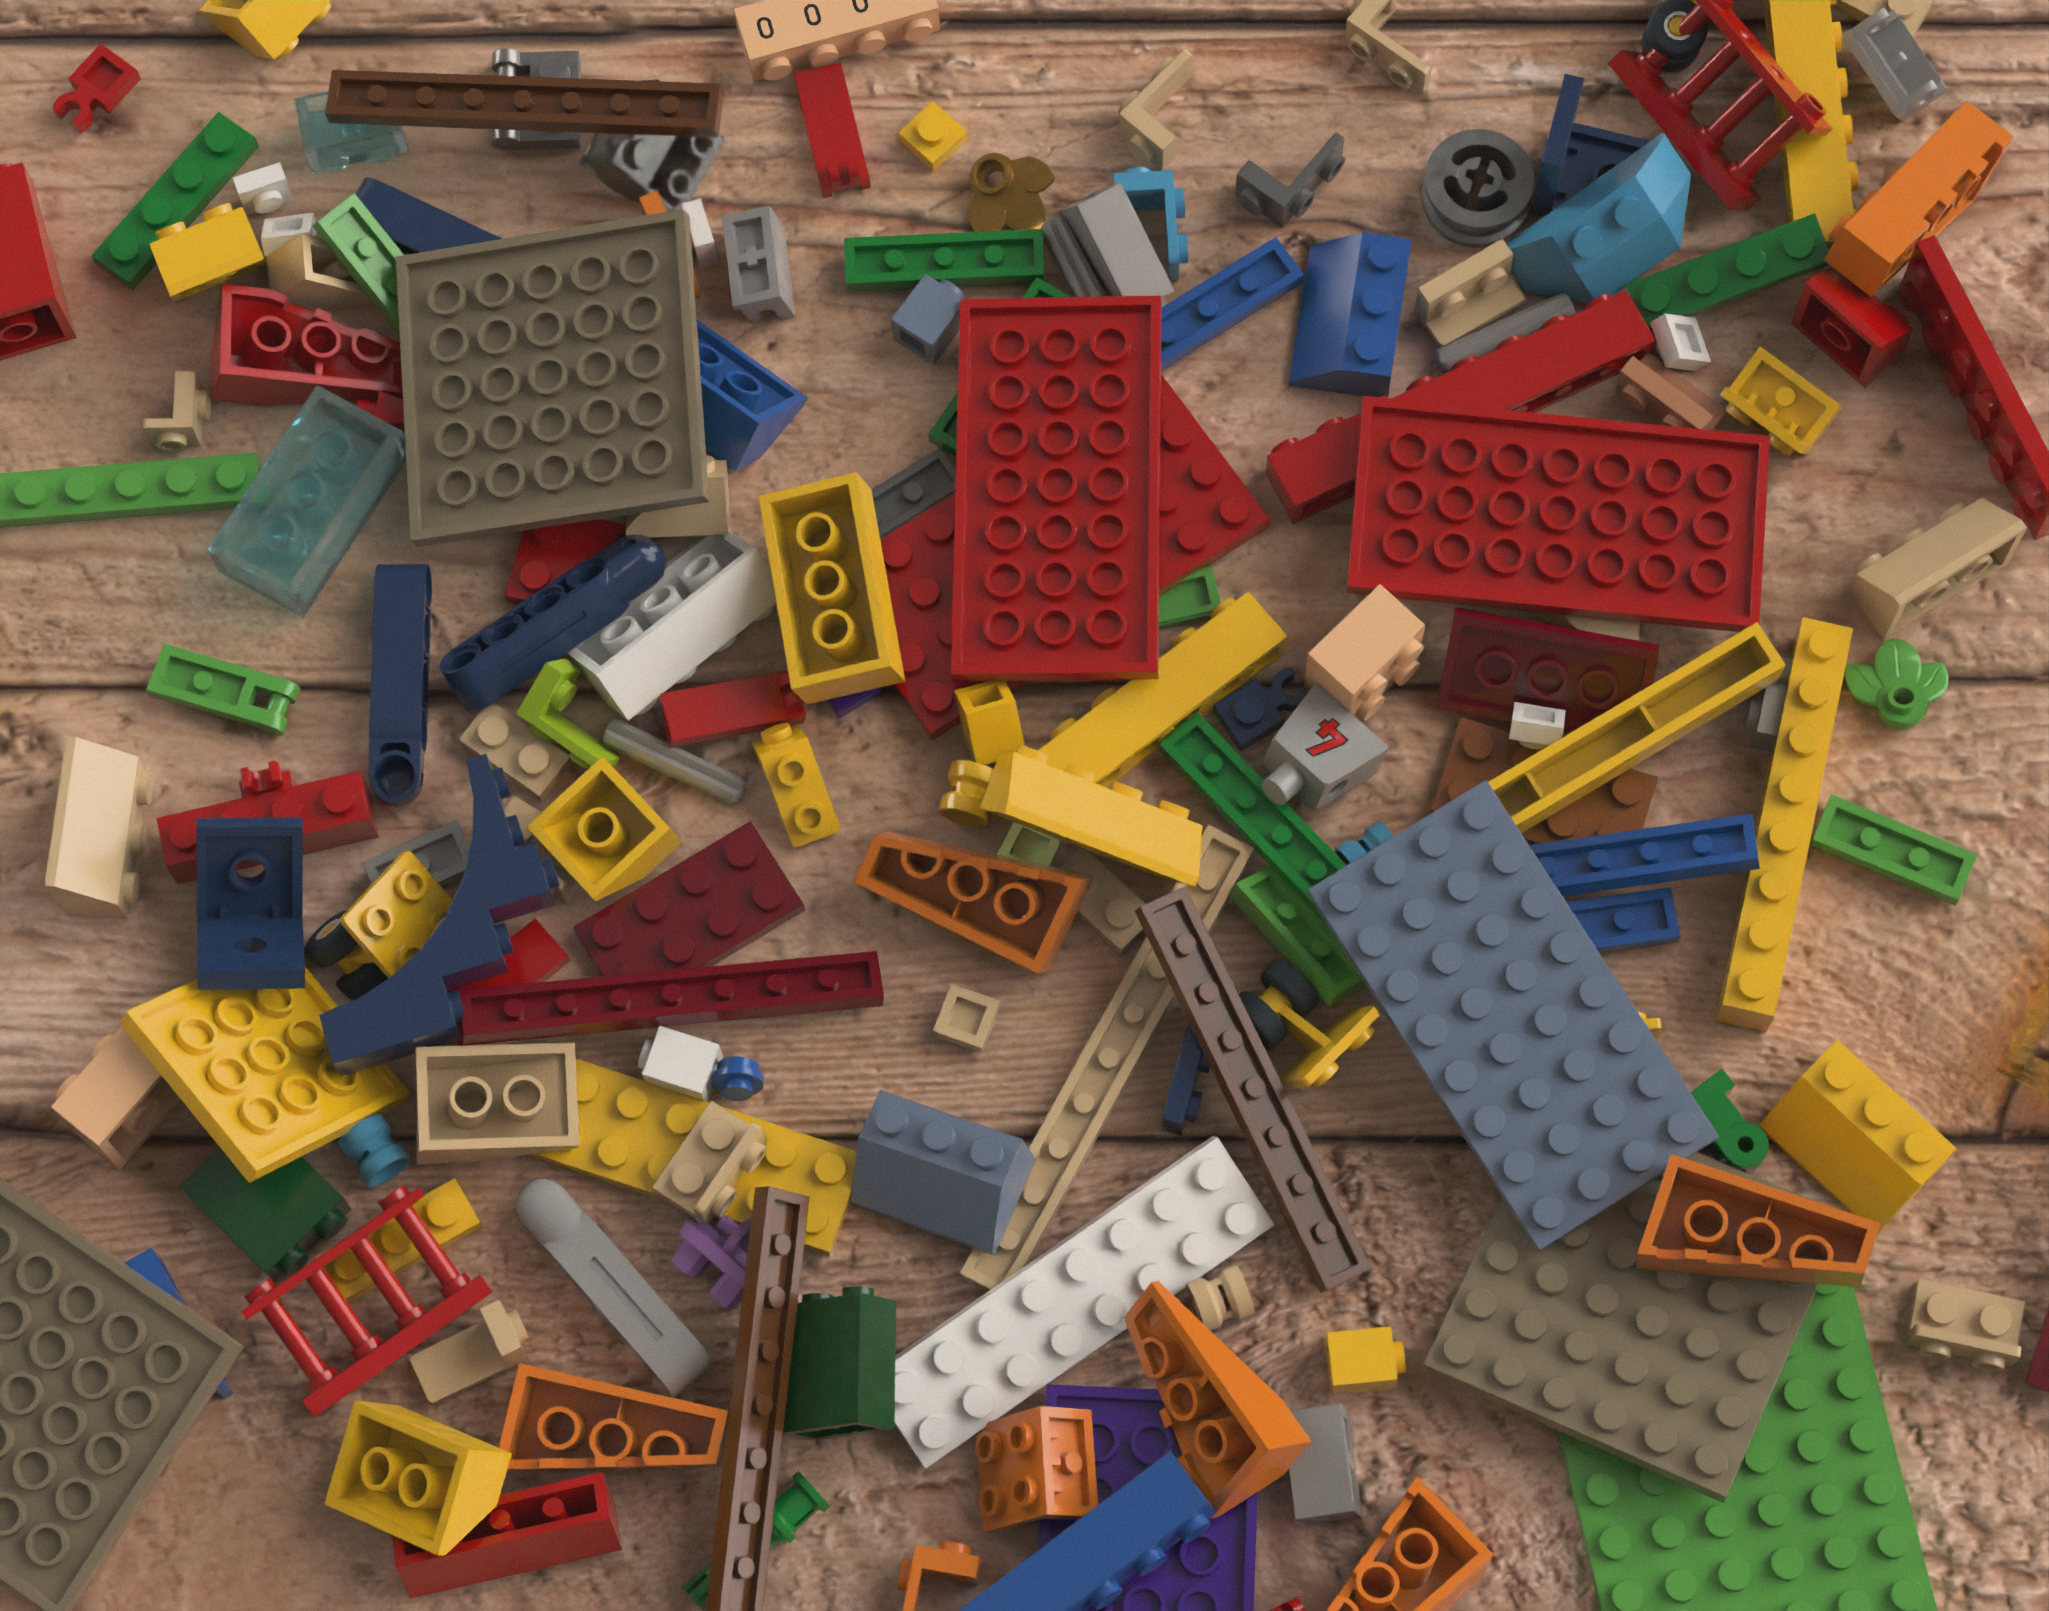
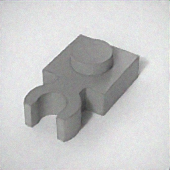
M1781 655L1780 657L1786 666L1778 681L1763 689L1760 700L1751 699L1745 729L1753 730L1750 748L1770 752L1778 734L1787 691L1786 686L1793 659Z

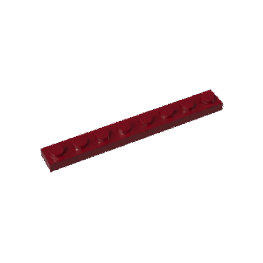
M877 951L459 990L466 1016L462 1017L464 1046L657 1028L659 1026L668 1027L883 1006L884 1001Z

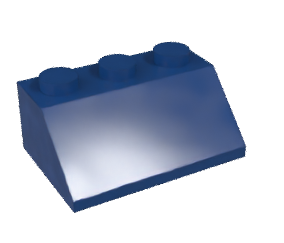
M1361 232L1310 246L1289 386L1356 396L1388 397L1412 239Z
M697 320L706 451L711 453L714 460H726L727 467L737 471L763 456L802 409L808 397Z

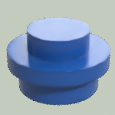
M740 1056L727 1057L718 1062L717 1070L711 1076V1086L727 1100L745 1101L763 1089L764 1077L759 1072V1064L753 1059Z

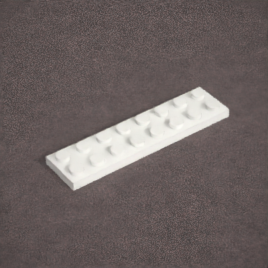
M1215 1136L1210 1137L895 1356L894 1424L925 1469L985 1428L987 1422L998 1419L1127 1329L1124 1316L1151 1282L1159 1281L1170 1293L1175 1295L1187 1287L1186 1283L1200 1278L1275 1225L1219 1138Z

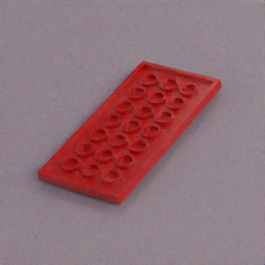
M1161 295L960 299L951 677L953 682L1159 679Z
M1162 374L1159 597L1179 585L1183 579L1197 570L1209 566L1270 527L1268 515ZM955 493L880 539L905 682L892 685L931 740L936 739L961 723L954 690L986 682H953L951 677ZM1006 681L1010 691L1026 682Z
M1363 396L1346 593L1369 595L1381 584L1395 598L1731 632H1741L1756 622L1760 625L1770 436Z

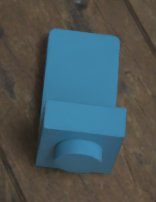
M1135 167L1127 169L1123 173H1113V185L1117 183L1122 184L1135 211L1164 210L1168 278L1170 281L1179 280V264L1188 263L1187 233L1177 234L1176 218H1185L1184 188H1174L1173 170L1151 171L1148 168Z

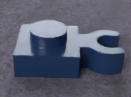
M1287 668L1277 673L1273 679L1272 686L1266 690L1263 689L1256 678L1213 704V712L1240 752L1280 729L1284 725V718L1280 711H1294L1307 695L1308 691L1306 689L1294 696L1284 693L1283 686L1292 682L1295 678V672L1292 668Z

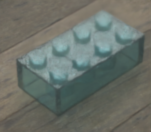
M317 385L207 549L218 571L304 618L406 463L405 436L403 431Z

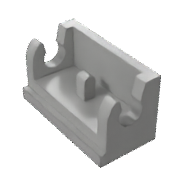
M1885 8L1880 9L1851 30L1848 29L1842 34V38L1893 115L1902 122L1949 91L1894 9L1889 12Z
M764 206L722 216L732 307L735 310H741L746 318L752 322H761L760 312L765 310L775 311V315L781 319L796 317L785 227L772 208Z
M1341 1404L1291 1411L1311 1440V1443L1289 1468L1295 1519L1297 1521L1307 1520L1308 1524L1362 1518L1349 1412Z

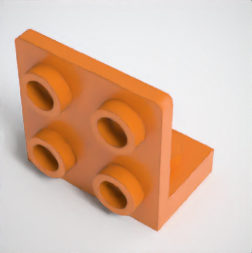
M1038 1406L987 1422V1426L976 1433L975 1454L978 1459L980 1489L978 1506L981 1512L982 1530L984 1532H997L1039 1519L1078 1521L1098 1506L1092 1410Z

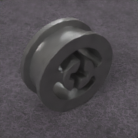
M1471 129L1451 135L1434 149L1426 165L1422 204L1428 221L1440 235L1456 244L1467 247H1488L1501 239L1504 241L1509 239L1522 227L1529 213L1534 189V171L1531 161L1519 144L1495 131ZM1480 166L1488 167L1486 182L1481 187L1476 211L1468 210L1470 194L1475 189Z

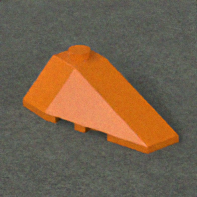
M1159 1281L1149 1284L1124 1316L1145 1376L1152 1380L1155 1379L1165 1406L1164 1409L1159 1411L1164 1428H1173L1182 1456L1177 1459L1217 1512L1211 1516V1519L1220 1517L1282 1477L1311 1443V1440L1284 1401Z

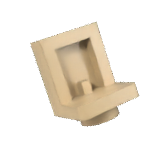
M195 371L175 372L173 418L143 419V431L151 446L167 452H180L185 450L187 446L202 445L203 419H210L211 400L209 389H203Z

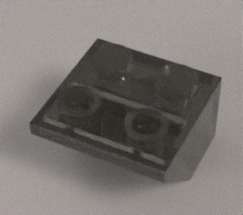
M656 79V80H642V81H659V80ZM595 133L579 163L612 191L640 203L639 197L657 190L667 211L682 209V203L691 201L725 137L720 133L718 138Z

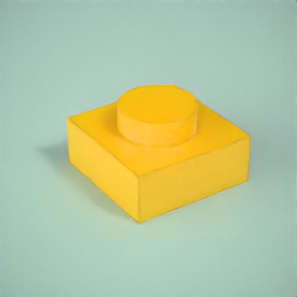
M932 101L898 132V139L901 144L934 172L968 141V132Z

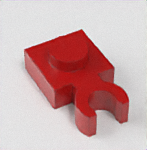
M100 43L68 78L72 87L76 90L59 96L53 104V110L56 117L60 120L70 110H80L79 114L72 120L75 131L81 134L91 126L94 119L93 112L98 106L110 114L141 80L137 69Z
M276 761L268 762V769L256 772L250 771L248 767L240 769L242 781H239L242 798L296 786L297 783L290 770L282 771L279 763Z

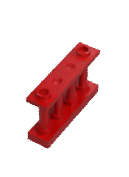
M1695 0L1698 4L1682 19L1679 25L1680 36L1695 33L1711 19L1728 41L1679 89H1670L1660 77L1663 73L1662 66L1669 59L1653 48L1648 53L1644 51L1640 53L1620 50L1607 64L1729 210L1748 211L1761 198L1751 186L1755 182L1753 176L1802 129L1810 135L1826 136L1832 128L1823 118L1826 114L1823 105L1812 94L1808 92L1803 94L1733 12L1730 8L1733 0ZM1742 55L1759 77L1709 126L1706 124L1701 126L1690 113L1694 109L1692 103ZM1773 92L1790 114L1740 162H1731L1721 150L1724 146L1723 139Z
M402 1185L378 1202L383 1210L381 1214L276 1286L270 1277L244 1296L250 1304L241 1311L246 1321L261 1311L309 1379L306 1386L310 1393L303 1397L302 1401L314 1418L493 1293L480 1274L471 1280L466 1272L460 1275L412 1205L425 1196L420 1187L410 1193L405 1185ZM393 1218L396 1219L442 1285L439 1292L444 1299L427 1311L421 1303L415 1305L368 1237V1235ZM348 1249H351L398 1317L394 1322L400 1330L383 1342L377 1334L374 1336L370 1335L323 1268ZM304 1280L310 1285L354 1348L350 1354L355 1361L339 1373L336 1372L332 1365L328 1368L279 1300L282 1295Z

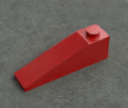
M231 284L221 285L211 351L210 400L252 405L357 402L358 399L377 401L379 390L403 399L399 341L367 328L357 330L330 319L331 313L316 308L315 312L287 301V295L273 289Z

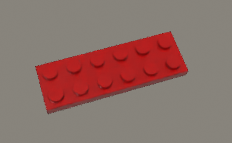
M1936 236L1921 240L1915 245L1900 283L1901 299L1909 312L1915 311L1923 326L1921 330L1922 338L1926 348L1932 355L1937 354L1945 368L1944 379L1948 390L1955 398L1960 397L1968 412L1966 420L1971 434L1976 440H1982L1990 454L1989 465L1994 478L2000 484L2005 483L2011 494L2014 516L2024 522L2034 540L2049 535V450Z

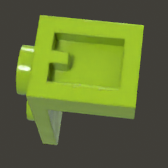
M566 658L546 662L516 714L530 723L528 729L534 735L547 742L554 743L556 741L569 750L570 759L582 768L588 770L602 756L612 767L616 766L621 757L619 754L558 713V711L564 710L574 698L577 692V686L574 682L582 669Z

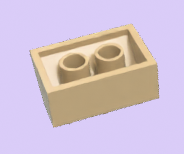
M1984 498L1978 499L1967 507L1963 502L1957 503L1938 518L1940 523L1926 532L1921 527L1917 528L1900 539L1896 544L1898 549L1885 557H1882L1880 553H1876L1860 563L1854 570L1856 575L1848 593L1880 637L1885 640L2009 564L2027 529L2024 522Z
M66 736L44 886L66 915L128 919L130 903H137L140 892L139 873L135 872L137 854H143L146 848L147 828L146 824L141 822L144 805H150L152 802L154 791L153 776L148 774L138 756L71 736Z

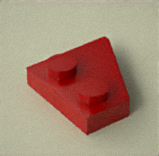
M596 519L524 530L505 591L506 602L519 605L579 563L594 557L620 538L625 537L626 525Z

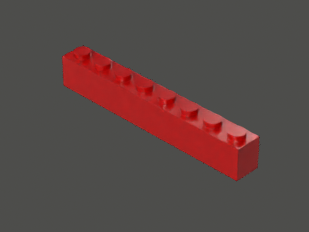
M1627 290L1613 297L1610 294H1603L1591 300L1584 307L1583 311L1569 317L1566 314L1552 317L1540 327L1539 331L1524 338L1520 334L1511 336L1499 343L1495 351L1480 358L1477 355L1465 357L1455 363L1450 372L1437 378H1433L1430 375L1419 378L1406 388V392L1391 399L1536 413L1620 374V370L1632 356L1640 361L1645 354H1652L1655 339ZM1361 412L1345 420L1342 417L1332 418L1320 425L1315 434L1298 440L1296 437L1286 439L1277 444L1271 450V454L1267 455L1266 476L1292 524L1354 497Z

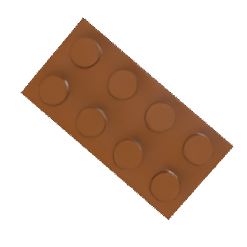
M1460 717L1430 814L1485 780L1489 782L1541 750L1524 747L1519 743V740L1509 739L1510 732ZM1628 769L1521 834L1529 845L1643 829L1658 777L1634 769Z

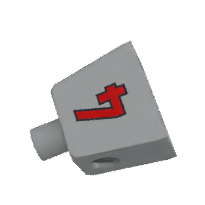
M1317 683L1311 688L1273 738L1263 759L1264 766L1272 774L1262 782V789L1267 798L1277 805H1284L1294 795H1297L1310 808L1319 809L1375 775L1389 747Z

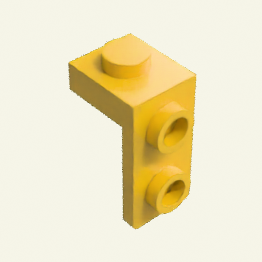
M782 723L762 731L760 734L762 739L751 742L757 760L765 772L792 846L797 848L839 832L840 825L808 737L800 725L790 727L789 723Z

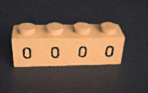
M764 0L734 9L738 35L753 82L762 79L769 81L779 80L789 75L791 71L809 66L817 68L831 65L838 58L856 53L863 55L873 54L883 49L885 45L903 40L910 42L920 41L930 36L932 32L940 31L939 7L936 0Z

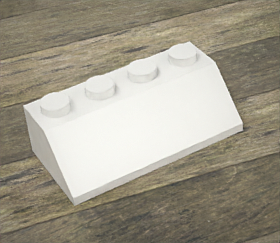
M729 531L728 535L700 536L666 563L663 577L656 585L632 600L627 610L621 616L564 655L570 662L582 669L580 672L609 707L629 721L632 717L650 710L661 693H664L674 684H679L689 679L695 673L697 666L710 655L728 648L736 639V635L749 624L767 617L774 610L776 597L771 570L755 547Z

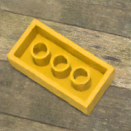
M857 472L758 496L791 690L808 705L905 682L870 487Z

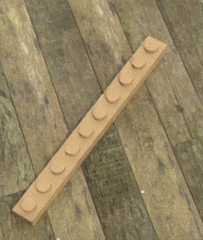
M1208 824L1201 839L1199 878L1196 886L1176 883L1171 892L1186 886L1210 934L1230 898L1229 895L1235 883L1239 882L1254 854V847ZM1147 936L1029 1147L1036 1161L995 1256L973 1248L960 1271V1278L987 1292L1029 1263L1176 996Z

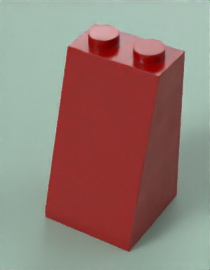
M23 162L14 165L0 164L1 361L77 338L35 187Z

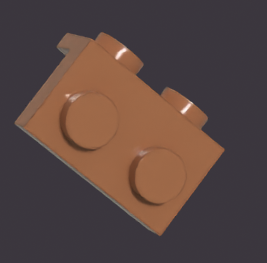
M1650 353L1645 354L1640 361L1632 356L1620 370L1616 392L1621 395L1622 399L1630 407L1639 412H1644L1660 425L1714 430L1725 417L1726 410L1671 368H1666L1663 362Z

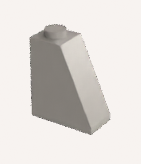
M1121 183L1101 188L1058 210L1059 215L1066 218L1088 263L1109 296L1161 295L1162 307L1165 306L1162 297L1175 290Z

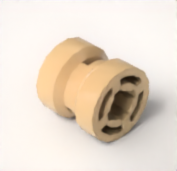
M1237 1265L1221 1270L1219 1276L1208 1281L1199 1278L1186 1283L1196 1317L1210 1331L1219 1329L1222 1322L1227 1319L1243 1320L1255 1315L1249 1290ZM1219 1285H1220V1288H1221V1291H1222L1224 1300H1225V1302H1226V1305H1227V1307H1228V1311H1226V1307H1225L1223 1298H1222L1221 1293H1220V1291H1219V1288H1218Z

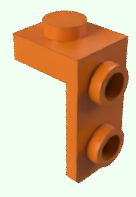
M940 1541L938 1549L915 1545L913 1559L903 1557L899 1573L897 1590L906 1591L903 1611L918 1610L924 1576L977 1586L981 1567L980 1556L970 1555L972 1549L970 1546L955 1542Z

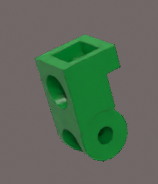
M1721 1069L1690 1093L1719 1135L1718 1139L1705 1146L1715 1160L1749 1174L1754 1172L1767 1156L1769 1149L1768 1138L1758 1125L1746 1122L1741 1113L1728 1099L1727 1096L1735 1087V1083Z

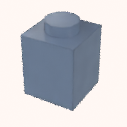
M925 274L891 318L893 340L934 365L959 332L960 299H965L963 292L947 280L941 279L938 282Z

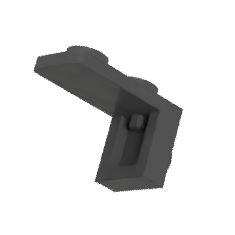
M1335 132L1289 187L1248 160L1237 173L1235 195L1238 197L1239 202L1250 213L1256 216L1263 214L1281 228L1287 224L1293 215L1300 218L1312 204L1315 198L1314 190L1323 180L1331 182L1343 167L1345 157L1342 156L1344 137Z

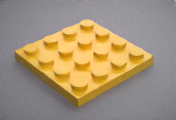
M306 967L305 988L198 990L197 978L126 1011L119 1023L249 1183L347 1134L360 1121L376 1114L384 1115L402 1106L410 1095L408 1089L386 1063L340 1076L333 1065L319 1016L339 1006Z

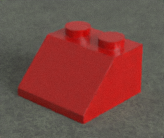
M1833 267L1813 275L1805 282L1791 322L1796 329L1864 388L1876 379L1906 349L1914 330L1909 326L1906 316L1898 308L1892 305L1886 306L1875 295L1869 296Z

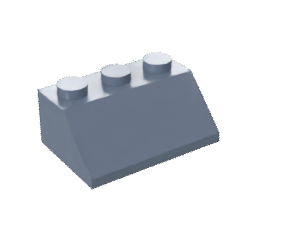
M880 1090L858 1138L850 1202L859 1208L995 1256L1036 1159L1021 1138Z

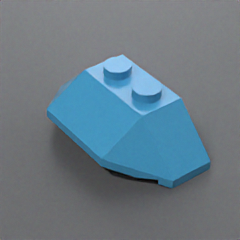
M1661 133L1506 243L1513 253L1511 271L1525 291L1547 296L1565 293L1571 301L1588 304L1591 300L1603 294L1613 296L1623 289L1625 284L1633 282L1681 248L1691 174L1667 137Z

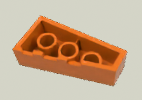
M1966 100L1902 167H1898L1889 176L1878 192L1873 190L1865 197L1853 217L1847 213L1841 218L1829 235V238L1834 243L1824 261L1872 297L1909 263L1917 242L1934 235L1937 237L1975 201L2014 136Z
M885 832L874 836L853 882L1037 974H1041L1052 968L1094 875L899 833Z
M1671 1154L1637 1253L1636 1269L1860 1288L1881 1223Z
M519 1363L498 1448L512 1453L507 1472L723 1467L729 1411Z
M1416 1477L1395 1511L1392 1512L1367 1553L1363 1555L1352 1571L1350 1578L1326 1611H1446L1484 1577L1493 1553Z

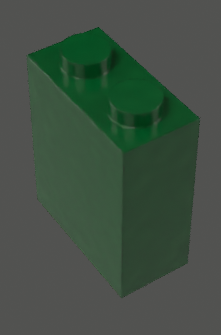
M219 1147L179 1186L269 1278L271 1277L274 1283L283 1276L287 1279L299 1271L309 1259L307 1252L321 1239L327 1241L333 1238L346 1224L347 1217L345 1215L351 1210L346 1200L302 1156L249 1183Z
M862 1286L845 1287L842 1289V1296L837 1297L825 1293H809L802 1296V1302L797 1303L783 1435L817 1441L894 1430L896 1301L874 1296L873 1288Z

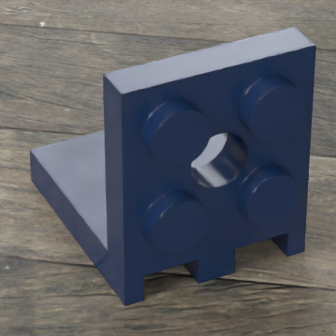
M1569 74L1564 75L1541 163L1531 214L1542 217L1546 216L1594 182L1600 175L1608 172L1650 142V140L1575 123L1584 78Z
M302 817L196 818L198 990L305 988ZM255 860L263 865L264 870L255 877H244L238 874L235 868L242 861Z

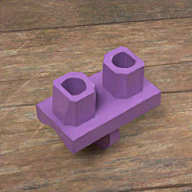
M725 1215L716 1225L720 1231L710 1223L706 1226L700 1221L694 1224L689 1220L678 1233L684 1238V1241L672 1260L673 1264L694 1279L699 1278L712 1262L724 1274L709 1293L725 1309H737L742 1304L747 1255L742 1250L746 1253L748 1252L752 1217L747 1218L738 1225Z

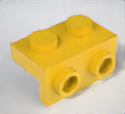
M1761 346L1731 386H1725L1720 393L1723 398L1729 401L1725 410L1748 427L1755 420L1770 431L1767 435L1770 436V444L1789 457L1794 450L1800 454L1807 455L1843 407L1839 402Z

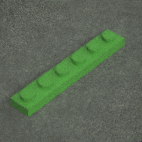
M257 452L0 473V528L262 506L261 468Z

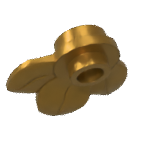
M989 153L980 157L973 164L969 174V183L974 195L968 206L967 214L973 231H1003L1006 226L1012 230L1041 229L1042 224L1046 221L1047 212L1039 193L1046 190L1055 181L1056 177L1051 169L1043 161L1031 156L1011 160L1000 153ZM994 172H1001L1003 178L1000 184L994 187L988 186L989 176Z

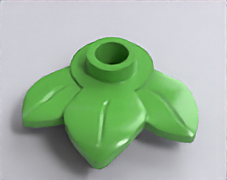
M1890 638L1880 645L1875 655L1874 664H1847L1844 672L1846 686L1853 698L1861 704L1876 708L1878 715L1885 725L1900 731L1909 730L1920 723L1927 714L1928 704L1943 697L1948 687V673L1945 664L1937 662L1921 664L1919 655L1914 647L1898 638ZM1896 701H1904L1909 704L1902 705L1897 703Z

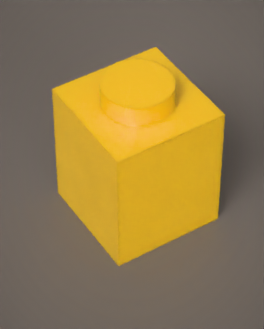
M986 681L954 690L964 740L974 762L983 765H994L1001 750L1017 753L1020 745L1025 746L1016 700L1006 681Z
M1391 1326L1327 1332L1325 1350L1331 1395L1393 1390L1398 1380L1397 1374L1406 1373L1403 1342H1393Z

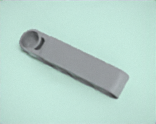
M542 1178L527 1183L521 1189L516 1200V1210L525 1228L673 1398L715 1363L695 1336L561 1185L553 1180Z

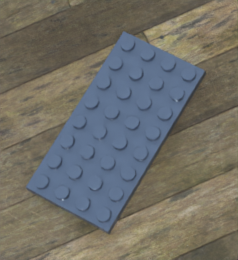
M1487 780L1308 889L1307 894L1537 1252L1664 1173L1671 1154L1686 1159L1719 1138V1135Z

